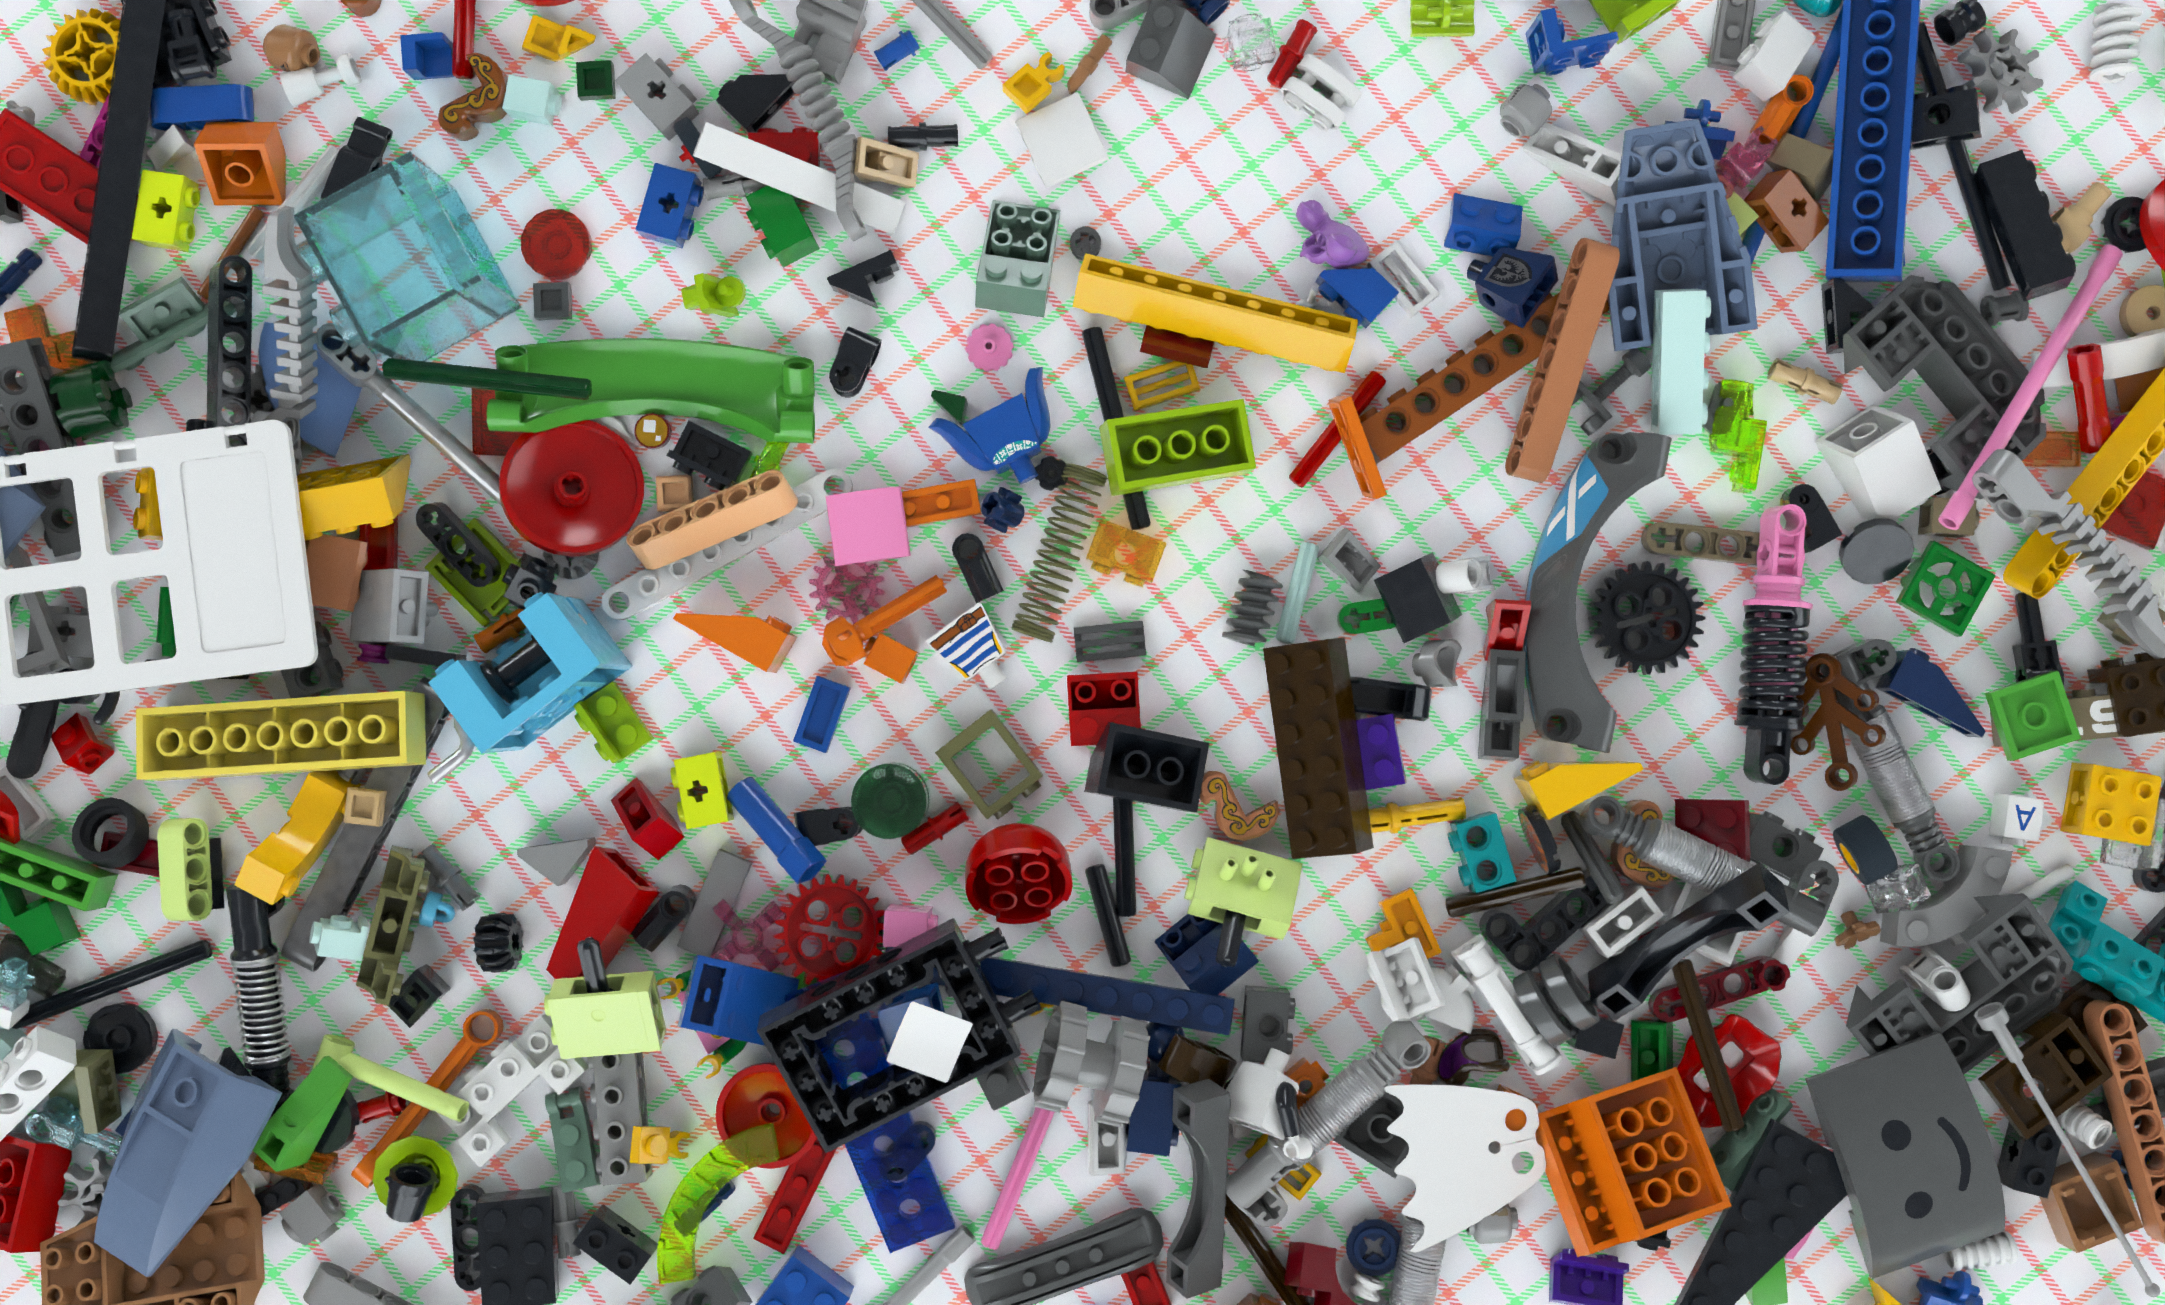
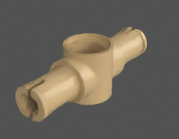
M2100 182L2093 183L2075 205L2072 204L2068 208L2065 206L2051 217L2052 222H2057L2062 230L2063 241L2061 243L2065 253L2075 251L2091 235L2093 228L2090 227V224L2093 222V215L2112 195L2111 190Z

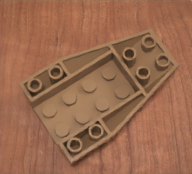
M240 1171L236 1173L151 1277L144 1276L94 1243L98 1216L40 1243L42 1305H253L265 1280L261 1206Z

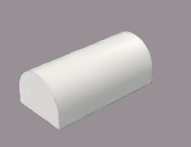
M1093 1100L1088 1101V1173L1091 1176L1125 1174V1123H1121V1127L1095 1122L1094 1108L1092 1106Z

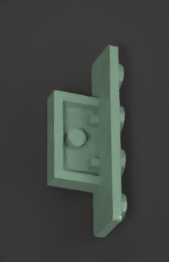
M181 276L120 310L119 316L139 340L114 353L110 368L114 373L123 369L127 371L133 370L143 363L145 357L152 353H164L174 346L176 340L186 335L193 337L199 334L208 324V303L203 304ZM226 301L224 302L225 312L229 316L233 315L236 312L234 305Z
M1771 1088L1765 1094L1754 1099L1748 1111L1742 1117L1744 1127L1737 1131L1726 1132L1710 1150L1722 1183L1731 1192H1733L1770 1118L1780 1122L1793 1107V1104L1775 1089Z

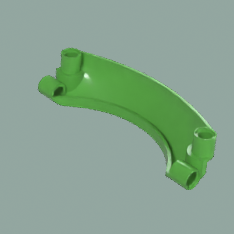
M661 338L569 340L520 346L507 345L495 350L496 369L589 379L592 383V394L587 400L495 391L496 399H489L487 404L486 417L487 426L490 431L537 433L589 419L654 413L715 421L744 430L767 442L814 443V361L806 357H795L721 343Z

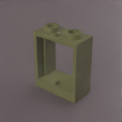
M990 709L935 752L986 819H989L992 815L997 820L1014 808L1010 801L1019 794L1027 798L1042 786L1038 781L1043 776L1042 772L993 709ZM993 726L1030 775L989 806L952 758Z

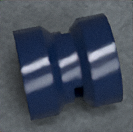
M1182 0L1188 8H1194L1198 12V19L1206 26L1214 22L1230 4V0Z

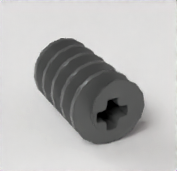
M1243 570L1250 577L1239 578L1238 584L1245 588L1246 591H1236L1234 593V597L1242 604L1230 606V610L1238 617L1227 618L1226 624L1234 629V631L1223 632L1222 637L1256 647L1254 646L1255 643L1266 642L1267 638L1259 633V629H1270L1271 627L1263 619V616L1275 614V611L1269 608L1267 603L1279 601V598L1271 593V590L1281 589L1283 584L1272 577Z

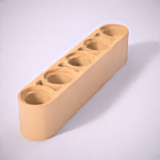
M772 469L642 523L629 532L626 542L644 568L648 570L658 569L790 513L798 504V498L782 472Z

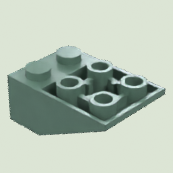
M992 200L976 278V308L1044 318L1061 210Z

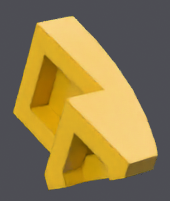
M533 14L522 50L558 62L593 44L596 35L568 24L565 27Z

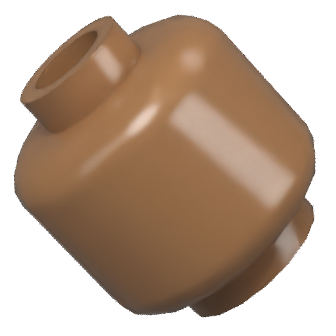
M281 24L275 26L264 38V54L271 66L276 69L288 72L308 67L314 68L320 59L317 40L307 30Z

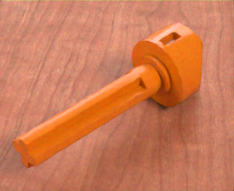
M935 575L855 622L853 625L843 616L826 624L822 646L836 666H849L865 657L863 641L868 640L947 593L943 580Z

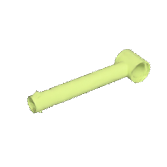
M333 1034L323 1036L311 1070L316 1067L323 1057L330 1056L354 1078L429 1110L436 1111L443 1116L460 1122L467 1114L469 1109L468 1101L352 1053L355 1043L348 1038Z

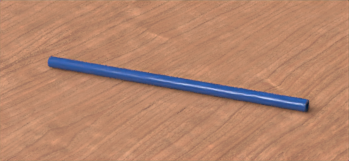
M1843 5L1811 78L1814 87L1812 99L1802 106L1788 132L1802 139L1806 138L1840 57ZM1756 220L1748 227L1742 241L1748 250L1751 265L1765 235V231Z

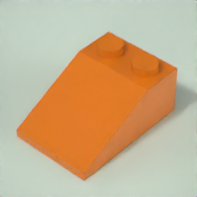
M676 613L673 620L761 670L770 673L778 672L797 639V636L790 633L791 625L770 615L767 619L748 616Z

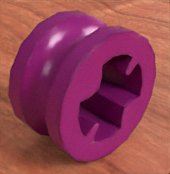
M358 643V648L361 649L362 653L360 656H357L356 661L389 664L390 660L385 657L386 646Z

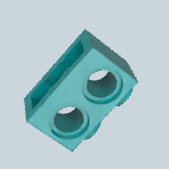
M1488 811L1450 823L1452 832L1447 833L1453 853H1459L1462 865L1458 866V873L1464 887L1469 886V890L1479 893L1517 881L1497 813ZM1478 826L1482 831V839L1478 844L1470 845L1467 841V832L1472 827ZM1489 860L1492 864V873L1488 878L1480 879L1477 875V867L1482 861Z

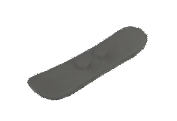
M1144 1208L1129 1209L1057 1239L975 1264L968 1269L964 1277L966 1295L972 1305H1034L1089 1284L1133 1271L1151 1263L1159 1256L1164 1245L1162 1227L1152 1211Z

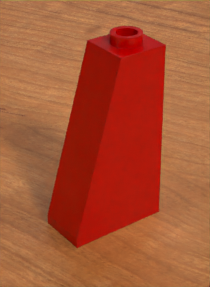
M594 847L589 856L546 968L554 979L584 977L577 945L579 941L585 940L587 937H593L594 940L599 941L606 970L660 893L616 849Z

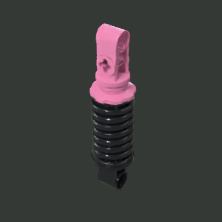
M1795 504L1769 507L1762 513L1760 517L1759 547L1756 556L1757 575L1753 576V584H1756V594L1754 598L1743 600L1742 604L1745 612L1743 628L1750 632L1742 636V642L1748 646L1741 649V655L1746 660L1741 661L1740 668L1747 673L1739 676V682L1745 686L1738 690L1739 697L1743 699L1738 701L1737 720H1734V725L1747 729L1743 764L1745 776L1752 782L1770 785L1781 784L1788 778L1790 772L1791 733L1805 730L1802 716L1803 710H1799L1804 707V701L1794 696L1805 693L1804 685L1795 682H1802L1806 679V673L1802 670H1796V668L1806 667L1807 660L1796 655H1803L1808 652L1807 645L1797 643V641H1806L1809 638V633L1798 628H1805L1809 625L1810 610L1813 608V604L1801 600L1800 596L1801 588L1805 586V578H1802V568L1805 560L1804 538L1807 519L1803 509ZM1781 514H1783L1786 519V526L1784 529L1780 524ZM1768 761L1770 768L1768 774L1765 776L1763 772L1764 763Z

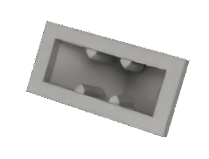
M1347 528L1339 531L1317 557L1318 560L1357 592L1362 590L1381 567L1377 560Z
M591 837L517 849V855L556 886H560L569 881L596 845V839Z

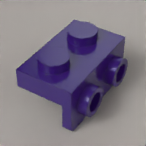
M1394 713L1356 719L1366 790L1406 784L1407 780Z
M1562 1249V1252L1550 1259L1548 1302L1566 1305H1623L1624 1274L1629 1272V1264L1618 1262L1619 1258L1613 1255L1600 1254L1597 1255V1258L1577 1257L1574 1249Z

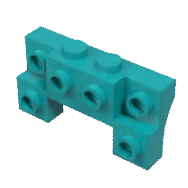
M2075 880L2064 888L2055 911L2047 923L2074 961L2072 969L2080 973L2084 979L2095 982L2112 992L2116 998L2127 1001L2165 1024V943L2161 945L2157 955L2101 922L2100 918L2108 899Z

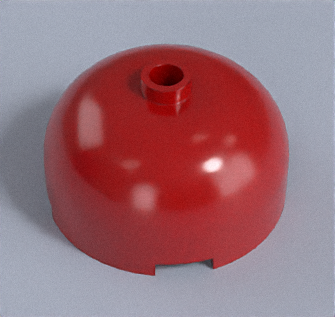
M1011 823L996 827L979 838L968 854L965 865V890L968 901L976 911L981 909L988 914L996 916V922L1027 924L1043 920L1051 916V910L1057 907L1063 900L1067 902L1072 892V870L1067 850L1055 835L1042 827L1026 823Z

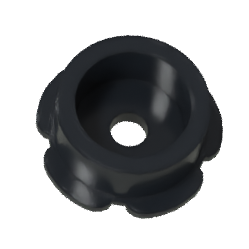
M1047 456L1041 460L1040 465L1035 467L1038 472V476L1035 479L1039 480L1041 488L1052 491L1054 488H1058L1059 485L1067 483L1068 477H1065V481L1061 477L1064 474V467H1066V463L1063 460H1057L1054 456ZM1050 470L1055 472L1053 477L1048 475Z

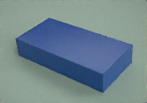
M816 676L793 742L828 753L851 687Z

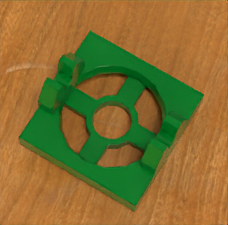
M1935 540L1929 541L1921 557L1914 560L1907 567L1910 570L1908 575L1901 578L1900 583L1903 589L1896 603L1950 634L1962 637L1996 575ZM1949 562L1953 564L1948 575L1938 577L1927 571L1929 567L1937 563ZM1963 572L1966 573L1970 581L1971 589L1967 592L1963 591L1960 581ZM1945 578L1951 579L1956 585V593L1950 599L1942 597L1938 590L1939 583ZM1920 581L1932 587V593L1935 598L1929 608L1925 606L1920 597ZM1957 601L1961 603L1960 606L1954 608L1953 615H1940L1947 602Z

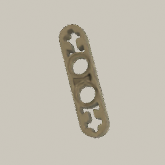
M1657 522L1645 528L1641 536V542L1646 551L1655 555L1757 566V551H1745L1747 546L1759 545L1760 533ZM1660 529L1661 535L1664 537L1677 536L1676 543L1665 542L1657 547V541L1651 540V535L1658 533ZM1691 532L1697 533L1702 539V547L1697 552L1690 551L1685 545V538ZM1725 536L1732 537L1737 543V550L1732 556L1725 555L1720 549V541Z

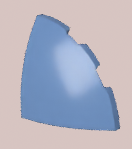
M265 322L260 336L258 364L262 367L266 384L264 390L275 410L279 407L278 399L270 398V389L282 383L275 382L274 373L287 368L278 366L276 357L289 352V350L278 349L276 340L289 335V333L274 331V323ZM328 337L323 345L327 349L336 350L344 342ZM315 343L313 350H317L318 359L313 362V366L317 367L318 376L313 378V383L318 384V392L309 399L316 400V409L301 420L299 419L300 438L311 447L335 458L362 387L351 384L320 356ZM350 353L348 358L353 361L355 372L363 370L365 373L368 372L367 363L362 366L352 359V353Z

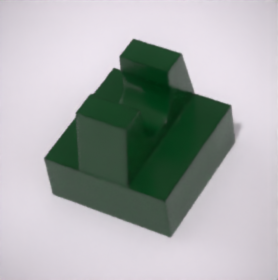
M611 60L576 62L577 94L581 101L616 99L614 64Z

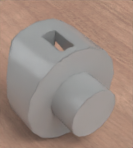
M1455 639L1426 641L1420 653H1416L1413 656L1412 668L1414 674L1422 677L1424 683L1432 688L1458 686L1455 679V670L1462 649L1460 643Z

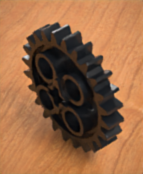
M1650 561L1642 562L1640 570L1636 563L1628 564V574L1622 568L1615 570L1617 580L1611 577L1603 579L1608 587L1607 590L1598 588L1594 591L1601 600L1590 602L1589 605L1598 610L1597 615L1589 616L1588 620L1597 622L1598 627L1592 629L1589 633L1590 635L1600 634L1602 639L1595 644V647H1607L1608 650L1603 658L1611 659L1616 656V668H1622L1628 663V673H1636L1640 666L1643 675H1651L1653 666L1658 674L1665 673V662L1669 667L1677 668L1679 667L1677 656L1683 660L1690 658L1685 649L1686 647L1698 648L1699 645L1692 637L1693 635L1704 634L1702 629L1696 627V622L1706 619L1705 616L1696 614V609L1703 606L1704 603L1699 601L1693 602L1692 597L1696 595L1698 589L1687 590L1685 588L1689 582V577L1676 580L1677 568L1670 569L1665 574V563H1658L1653 571ZM1655 588H1660L1665 594V601L1662 606L1656 605L1652 599V593ZM1623 596L1627 597L1632 604L1631 612L1628 615L1622 614L1618 608V602ZM1670 608L1676 609L1674 615L1649 620L1647 623L1634 624L1621 629L1617 628V623ZM1666 621L1670 622L1674 627L1675 633L1670 640L1664 638L1661 631L1662 625ZM1632 630L1639 633L1641 637V643L1637 649L1631 648L1627 641L1628 634Z

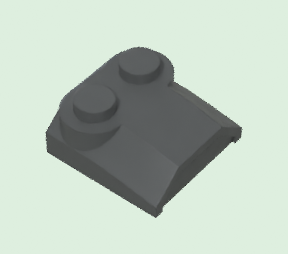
M1385 1091L1381 1099L1375 1101L1373 1106L1367 1108L1365 1113H1362L1357 1120L1351 1122V1125L1346 1127V1130L1343 1129L1341 1134L1336 1135L1333 1141L1391 1177L1396 1178L1398 1174L1394 1172V1169L1408 1155L1409 1146L1403 1138L1389 1133L1387 1127L1403 1113L1404 1106L1401 1100Z

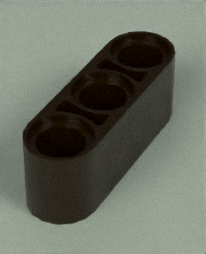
M1175 1033L1157 1066L1180 1081L1192 1084L1210 1079L1223 1088L1237 1061L1213 1046Z

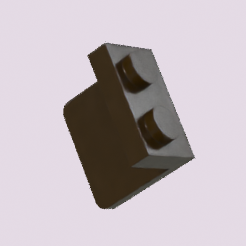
M2147 652L2134 654V661L2124 662L2123 657L2101 660V667L2087 670L2090 683H2107L2119 736L2132 737L2165 730V658L2154 659Z

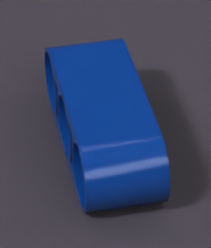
M241 84L152 89L150 103L151 126L157 130L167 131L174 124L184 131L202 130L206 122H254L253 89Z

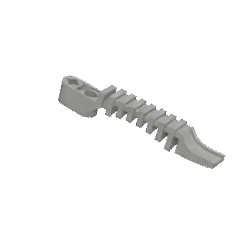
M284 206L268 215L264 242V277L276 280L262 285V294L282 297L281 300L269 304V312L287 316L282 320L274 322V331L289 333V335L276 340L278 349L289 350V352L276 357L277 365L287 368L274 373L275 382L282 384L270 389V398L278 399L279 407L273 412L257 411L253 415L251 423L278 420L289 426L292 433L296 474L298 476L302 466L299 419L301 420L316 409V400L309 398L318 392V384L313 383V378L318 376V369L313 366V362L318 359L317 350H313V345L318 342L317 333H313V328L317 326V316H312V311L317 308V299L312 298V293L317 291V282L312 281L313 268L304 261L296 247L294 238V207Z
M1995 450L1972 477L1974 486L2000 518L2011 524H2021L2027 517H2037L2041 522L2037 528L2041 535L2056 531L2051 537L2056 545L2071 540L2063 550L2068 556L2082 552L2075 561L2079 568L2093 564L2092 568L2085 575L2089 582L2104 578L2094 590V593L2098 598L2112 594L2102 606V611L2106 615L2120 611L2114 618V621L2154 659L2165 658V627L2159 615L2158 595L2151 591L2152 584L2148 579H2141L2139 577L2140 570L2136 566L2130 567L2127 564L2130 559L2125 553L2119 554L2116 551L2118 546L2114 541H2107L2105 539L2107 533L2103 528H2095L2094 523L2096 521L2091 515L2085 516L2082 513L2084 507L2080 502L2067 504L2072 498L2067 490L2048 494L2018 456L2009 450Z

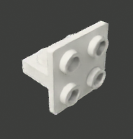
M1410 938L1383 952L1372 951L1366 954L1369 963L1367 965L1369 976L1378 985L1382 995V1008L1391 1017L1392 1021H1420L1426 1018V1013L1446 1005L1419 938Z

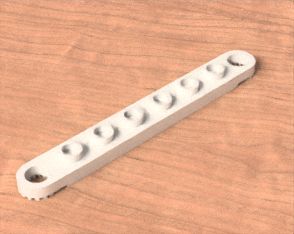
M828 469L792 488L798 498V504L790 513L658 569L648 570L645 568L611 586L602 596L601 604L603 611L612 619L626 620L822 515L827 512L825 496H829V494L826 492L825 486L828 479L835 476L842 478L845 484L842 493L853 492V483L850 476L841 469ZM617 593H625L629 598L628 608L621 613L614 611L611 604V599Z

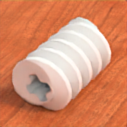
M2124 3L2101 4L2093 9L2097 15L2092 23L2096 29L2092 33V39L2095 43L2091 47V53L2094 57L2090 60V67L2093 71L2090 72L2089 79L2097 83H2114L2124 80L2128 73L2139 69V65L2128 63V60L2137 58L2140 55L2138 50L2129 49V46L2138 44L2141 41L2139 36L2130 35V32L2141 28L2142 24L2131 21V18L2141 16L2143 10Z

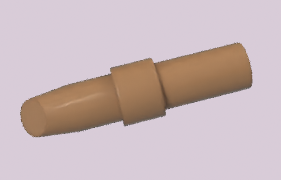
M1102 34L1089 53L1085 54L1078 63V68L1067 82L1070 95L1079 89L1089 75H1092L1099 65L1098 62L1112 45V40L1106 35Z

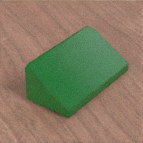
M1631 1020V1082L1673 1068V1022Z

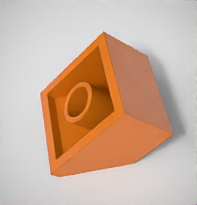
M206 122L195 140L194 146L214 205H281L286 199V152L277 122Z

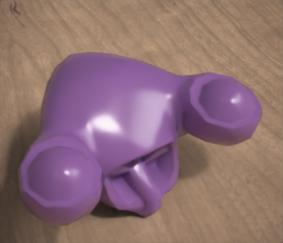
M1316 200L1302 201L1299 204L1296 218L1304 228L1313 234L1303 242L1300 257H1305L1315 264L1327 262L1336 269H1348L1366 261L1370 255L1369 247L1358 232L1348 225L1331 220L1328 212L1324 211L1323 206Z

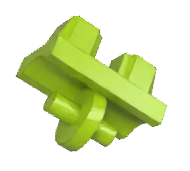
M1411 0L1410 37L1473 36L1475 34V0Z
M701 273L694 275L695 285L681 289L685 309H700L703 314L709 315L713 313L728 318L739 316L736 307L744 301L746 296L744 283L733 276L719 278Z

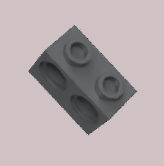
M315 621L318 644L317 660L308 667L280 670L290 698L317 697L344 687L341 680L344 676L342 666L336 658H333L329 647L332 644L331 635L328 629L319 621ZM315 667L321 674L317 685H314L310 680L311 671Z

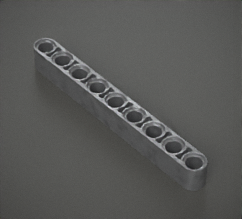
M423 677L412 692L425 694L427 760L450 715V711L429 685L430 679ZM424 765L373 768L364 788L387 791L383 826L345 823L282 947V957L312 972L317 971L326 957L317 956L314 944L310 943V932L313 922H319L320 918L330 919L332 915L348 916Z

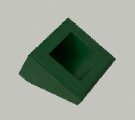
M937 390L932 391L931 398L957 424L963 427L968 407L966 397Z

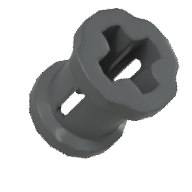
M2019 290L2013 291L2011 295L1996 298L1988 295L1981 299L1980 313L1991 327L2000 321L2011 319L2017 322L2025 321L2029 314L2028 301H2023Z

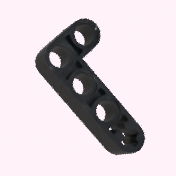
M1585 869L1583 871L1586 880L1584 887L1558 893L1522 927L1512 916L1497 909L1485 912L1480 918L1479 927L1483 936L1506 962L1518 970L1527 971L1537 967L1541 961L1545 960L1608 902H1606L1599 888H1596L1597 885L1588 869ZM1585 889L1590 892H1588V895H1586L1585 893L1581 892V890ZM1578 897L1581 901V908L1578 913L1569 915L1567 904L1570 899ZM1497 918H1503L1506 923L1505 930L1502 934L1494 936L1490 929L1491 923ZM1547 921H1553L1555 924L1554 934L1549 938H1543L1540 931L1541 926ZM1522 944H1527L1529 948L1528 957L1524 961L1517 962L1514 957L1516 948Z

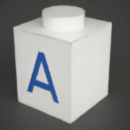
M1994 793L1988 835L2002 836L2001 844L2024 847L2025 840L2039 842L2044 800Z

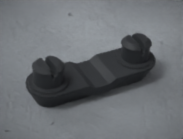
M60 701L33 702L29 710H21L19 722L6 760L7 770L12 776L19 779H27L38 773L51 739Z

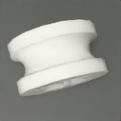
M1355 1272L1354 1278L1356 1283L1351 1284L1349 1290L1363 1299L1379 1302L1381 1297L1378 1292L1384 1289L1385 1283L1374 1276Z

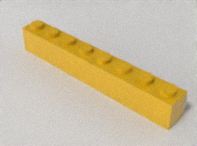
M1087 253L1084 255L1079 271L1072 307L1083 309L1088 313L1104 314L1125 322L1132 321L1149 325L1155 329H1165L1185 334L1191 338H1202L1218 342L1223 346L1239 347L1251 350L1256 354H1267L1284 358L1292 363H1304L1320 367L1325 371L1341 373L1346 371L1356 340L1358 325L1357 319Z

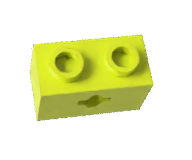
M142 169L132 239L148 247L189 252V245L195 237L193 219L195 209L200 203L199 184L184 175Z
M717 751L675 759V767H672L670 770L671 780L674 788H679L681 802H677V812L680 822H685L686 829L734 820L732 804L727 799L729 789L722 752ZM699 783L701 786H707L708 793L703 794L702 797L701 795L694 794V788L699 787Z

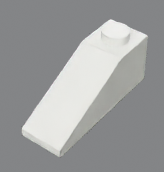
M1545 122L1535 135L1530 136L1522 148L1525 153L1587 194L1615 206L1622 154L1548 122Z

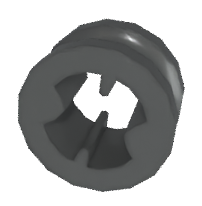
M1089 226L1077 228L1070 238L1072 254L1082 261L1085 253L1097 256L1101 249L1099 233ZM1088 235L1089 241L1093 238L1096 243L1090 246L1089 252H1082V247L1079 249L1076 247V244L1081 242V236Z

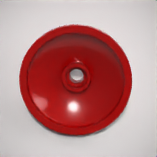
M764 1062L745 1067L738 1071L723 1087L716 1105L717 1129L725 1146L741 1161L759 1168H781L801 1159L815 1143L817 1137L775 1063ZM774 1103L778 1105L780 1112H772L769 1104Z

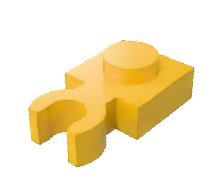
M1050 52L1040 57L1039 65L1036 69L1027 63L1002 84V91L1026 114L1052 93V85L1050 83L1057 82L1064 76L1065 66L1063 64L1054 70L1046 67L1052 62V54Z
M633 1126L630 1163L667 1164L668 1156L685 1159L688 1157L689 1152L679 1151L678 1142L682 1138H690V1133L684 1131L670 1132L671 1127Z

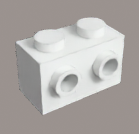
M1786 11L1773 20L1767 18L1760 24L1754 33L1757 39L1754 44H1750L1741 53L1737 60L1740 65L1732 76L1764 102L1786 87L1817 37Z
M1634 883L1629 884L1624 888L1625 893L1622 900L1613 904L1607 903L1579 928L1598 954L1606 958L1619 955L1629 946L1628 943L1638 935H1644L1657 925L1656 921L1664 916V913L1643 886Z

